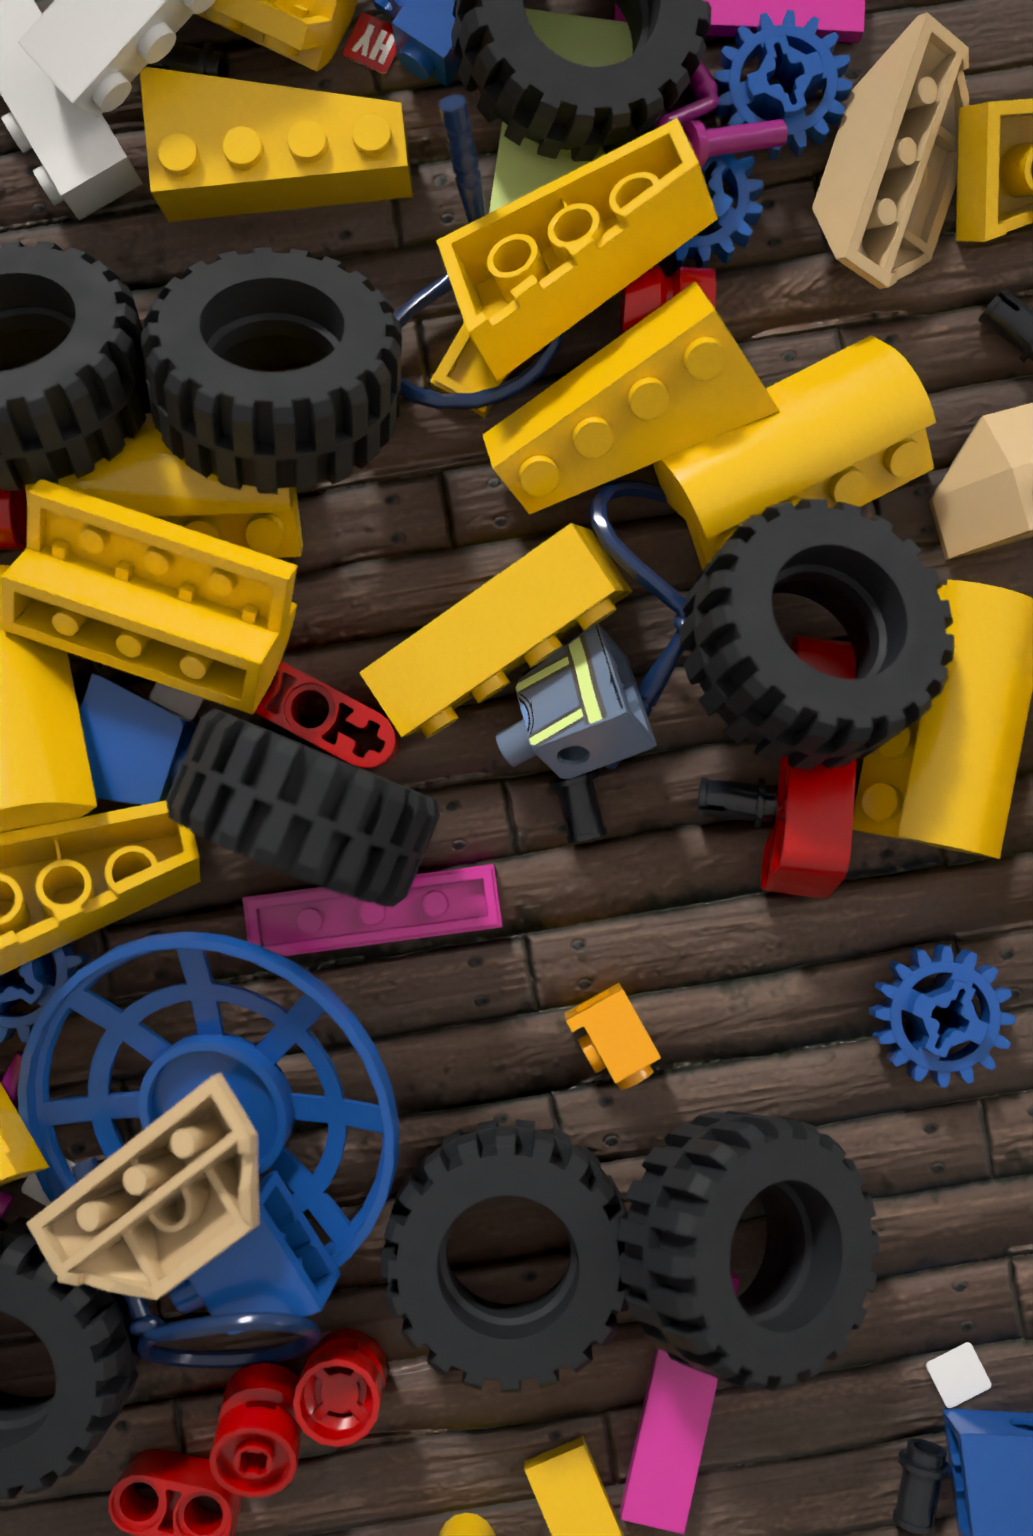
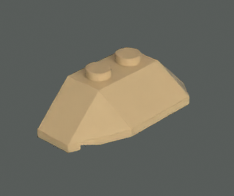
M928 12L918 15L852 89L812 206V210L836 260L878 289L889 288L897 283V280L911 274L931 261L957 184L958 108L969 106V94L963 71L969 68V47Z
M1033 403L982 416L955 457L942 482L931 496L929 504L945 560L1033 537Z
M221 1073L211 1076L26 1223L51 1269L58 1276V1282L75 1286L86 1284L108 1292L157 1300L259 1226L258 1136Z

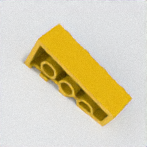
M144 67L140 72L150 190L168 222L413 197L408 140L401 102L152 67Z
M1033 98L985 102L958 108L956 241L986 242L1006 235L1011 230L1033 223Z
M678 118L436 241L468 334L498 381L708 227L718 217L699 162Z
M695 281L482 436L493 470L525 510L532 514L658 462L664 457L779 412V409L720 316Z
M570 523L359 673L401 737L422 731L426 738H430L459 718L454 711L455 708L472 697L478 703L490 698L510 683L506 676L507 674L526 662L532 668L546 660L563 647L559 640L580 626L583 631H586L597 625L617 610L614 604L633 591L609 554L603 549L593 530Z
M166 801L0 833V975L201 882L199 853L195 835L190 829L180 826L173 819L169 818Z

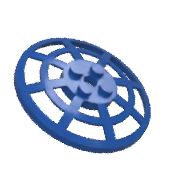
M187 931L150 935L116 946L78 970L52 995L35 1021L22 1055L18 1082L19 1115L50 1167L35 1173L50 1202H54L77 1183L58 1144L54 1125L92 1121L94 1134L105 1158L108 1159L125 1145L116 1126L115 1119L140 1118L142 1128L145 1130L211 1076L221 1073L257 1132L258 1176L263 1174L269 1167L273 1171L276 1170L282 1181L294 1192L292 1196L301 1211L304 1212L308 1209L330 1237L331 1241L324 1247L337 1268L349 1260L371 1233L391 1192L399 1158V1118L392 1084L377 1048L351 1010L328 986L297 963L261 945L226 935ZM165 950H177L186 980L183 983H175L153 990L134 1001L125 1010L90 990L104 975L128 961ZM205 950L216 951L251 961L287 979L305 994L287 1011L277 1002L255 991L229 983L214 982ZM191 1001L197 1033L186 1036L174 1044H170L141 1021L161 1008L180 1002ZM219 1001L247 1008L269 1019L275 1026L258 1045L242 1037L225 1033ZM74 1010L106 1029V1032L101 1037L91 1061L88 1095L50 1099L49 1075L53 1050L64 1021L71 1011ZM325 1011L342 1028L363 1060L376 1091L379 1105L345 1099L343 1087L332 1060L319 1040L309 1030ZM125 1042L153 1064L143 1078L140 1091L111 1093L110 1083L113 1065L122 1043ZM295 1043L304 1051L315 1068L325 1096L292 1093L289 1082L277 1062ZM294 1120L328 1123V1135L324 1153L313 1174L286 1147L293 1130ZM347 1126L382 1133V1150L375 1181L362 1208L351 1222L326 1191L343 1158L347 1140Z

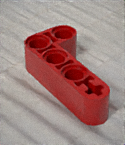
M801 635L793 637L790 649L804 663L831 677L848 680L855 679L856 659L851 642ZM783 755L780 758L775 825L767 837L762 859V891L827 899L844 880L849 866L852 846L856 759L848 765L829 769L820 763L812 770L792 768L788 765V756Z
M283 661L279 664L270 689L266 692L254 712L342 760L363 769H382L390 765L399 752V733L392 722L382 714ZM320 694L325 696L329 703L327 719L316 728L304 727L298 714L302 701L310 695ZM346 709H353V713L345 719ZM344 719L366 732H370L375 724L380 725L377 736L385 742L381 752L369 750L364 758L359 756L362 745L338 732L343 726ZM338 732L337 742L334 745L330 742V739Z
M146 1449L137 1453L129 1461L114 1485L108 1498V1512L112 1522L121 1531L135 1536H235L243 1496L235 1495L219 1485L211 1474L209 1459L162 1449ZM143 1482L150 1485L156 1491L158 1498L147 1499L140 1496L136 1492L133 1483ZM209 1496L220 1504L222 1510L218 1512L204 1510L197 1503L196 1497Z

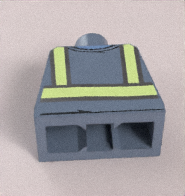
M599 623L581 633L518 680L515 690L523 719L496 733L498 747L511 766L516 767L537 755L551 770L563 779L574 778L657 746L628 657Z

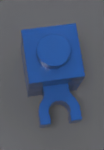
M373 0L375 8L394 18L392 29L396 54L400 63L414 76L422 80L432 77L445 87H448L458 73L463 58L456 56L452 48L451 32L455 21L452 12L455 0Z

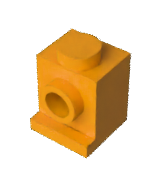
M620 983L613 985L564 1013L566 1022L572 1032L583 1026L588 1034L577 1040L595 1073L607 1068L620 1090L628 1089L642 1082L654 1072L650 1064L661 1059Z

